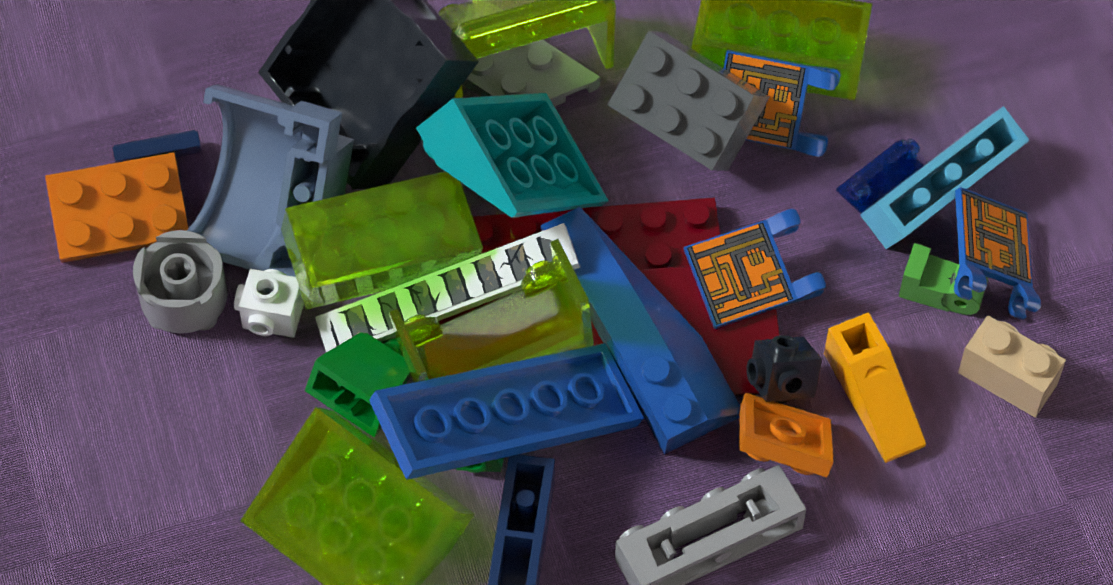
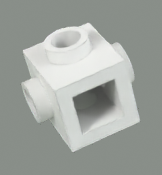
M250 269L246 284L238 285L234 300V309L240 311L242 327L261 336L277 334L294 338L305 302L302 278L288 276L275 269L264 271Z

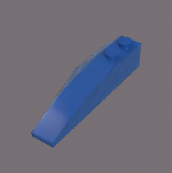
M581 207L541 225L542 231L563 223L567 227L580 268L565 274L603 343H606L664 455L740 418V404L702 336Z

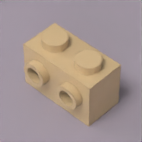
M987 315L966 345L958 373L1036 418L1058 385L1066 360L1060 357L1050 346L1037 344L1020 334L1011 324L1003 321L999 322Z

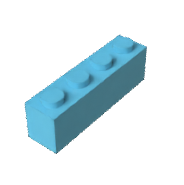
M1003 106L860 214V216L885 249L905 238L954 200L955 190L960 187L968 189L1030 140Z

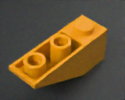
M869 312L828 328L824 355L884 462H890L926 447V441L890 348Z

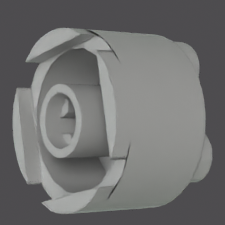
M177 230L157 236L156 242L146 250L145 246L140 250L133 266V278L141 309L149 324L155 329L179 334L211 329L217 323L218 317L226 305L228 296L221 255L216 248L214 249L213 246L207 243L206 238L195 232Z

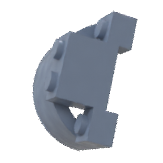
M212 85L205 89L203 103L211 104L216 102L220 108L223 121L221 153L208 197L196 220L187 231L198 233L206 238L207 243L213 246L214 249H217L221 255L222 262L248 270L264 271L275 269L288 276L302 278V283L305 284L315 275L321 235L341 218L354 139L339 135L342 112L300 101L293 106L224 85Z

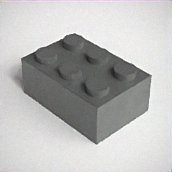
M648 31L610 99L608 106L710 170L728 171L770 96L669 34Z

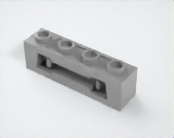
M780 465L766 471L763 468H759L747 474L740 483L728 489L718 487L711 490L696 504L687 508L678 506L667 511L659 521L649 526L637 525L628 529L616 541L615 561L629 585H685L803 529L806 508ZM746 510V514L743 516L745 519L684 547L682 550L683 555L674 559L676 548L737 520V514Z

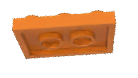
M174 152L45 175L61 263L140 249L144 246L149 247L157 241L156 237L163 233L177 230L187 231L189 229Z

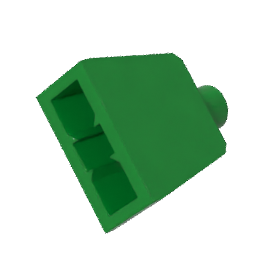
M360 332L315 360L304 391L372 437H375L382 427L369 400L375 390L407 384L413 370L412 363L407 360L408 349L397 338H390L383 344L368 333Z

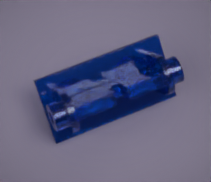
M912 138L896 141L837 187L836 192L862 214L924 166L917 159V153L920 152L918 143Z

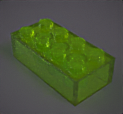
M701 0L691 49L724 68L726 51L732 50L809 66L838 69L841 77L838 86L834 90L821 89L808 84L807 92L855 100L872 3L854 0Z
M446 171L285 208L281 228L306 310L391 289L481 255L483 249L461 182Z

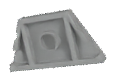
M469 0L459 39L476 57L479 63L462 85L478 96L547 93L555 107L565 103L566 96L585 88L590 93L600 86V76L484 1Z

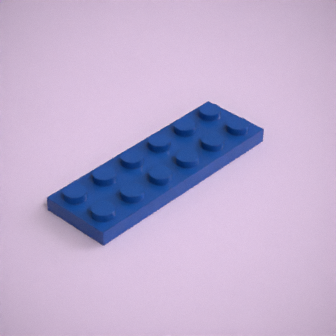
M606 343L375 390L369 400L406 480L636 428L644 419Z

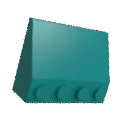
M547 93L453 98L416 127L423 140V147L426 153L435 161L437 166L511 218L573 210L578 207L603 206L609 201Z

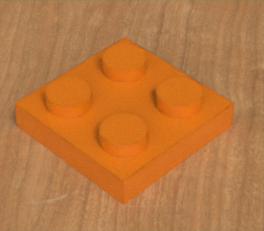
M745 393L740 405V451L746 452L751 458L758 461L768 462L772 460L788 465L800 474H817L828 477L833 465L831 419L778 402H766L762 397Z

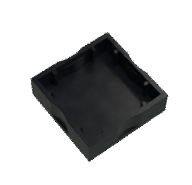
M310 0L303 14L287 29L258 73L282 103L295 106L300 101L342 112L339 135L354 139L347 183L352 189H386L422 140L416 127L454 97L479 61L427 0Z

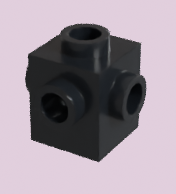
M780 335L773 339L755 340L752 358L747 362V377L750 384L755 387L766 402L785 403L788 400L815 398L822 358L804 336L790 337Z

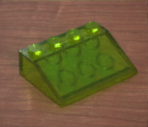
M315 407L240 521L323 585H421L449 554L475 514L424 476L406 480L395 455L335 411Z

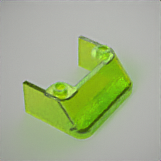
M472 0L461 4L447 5L438 12L439 16L476 59L587 27L605 69L614 67L616 3L614 0ZM462 86L453 98H463Z
M559 239L550 242L551 262L548 260L539 261L526 270V275L521 281L520 291L440 325L437 318L426 317L424 314L412 316L403 322L398 309L390 311L389 315L397 342L414 382L593 346L589 299Z

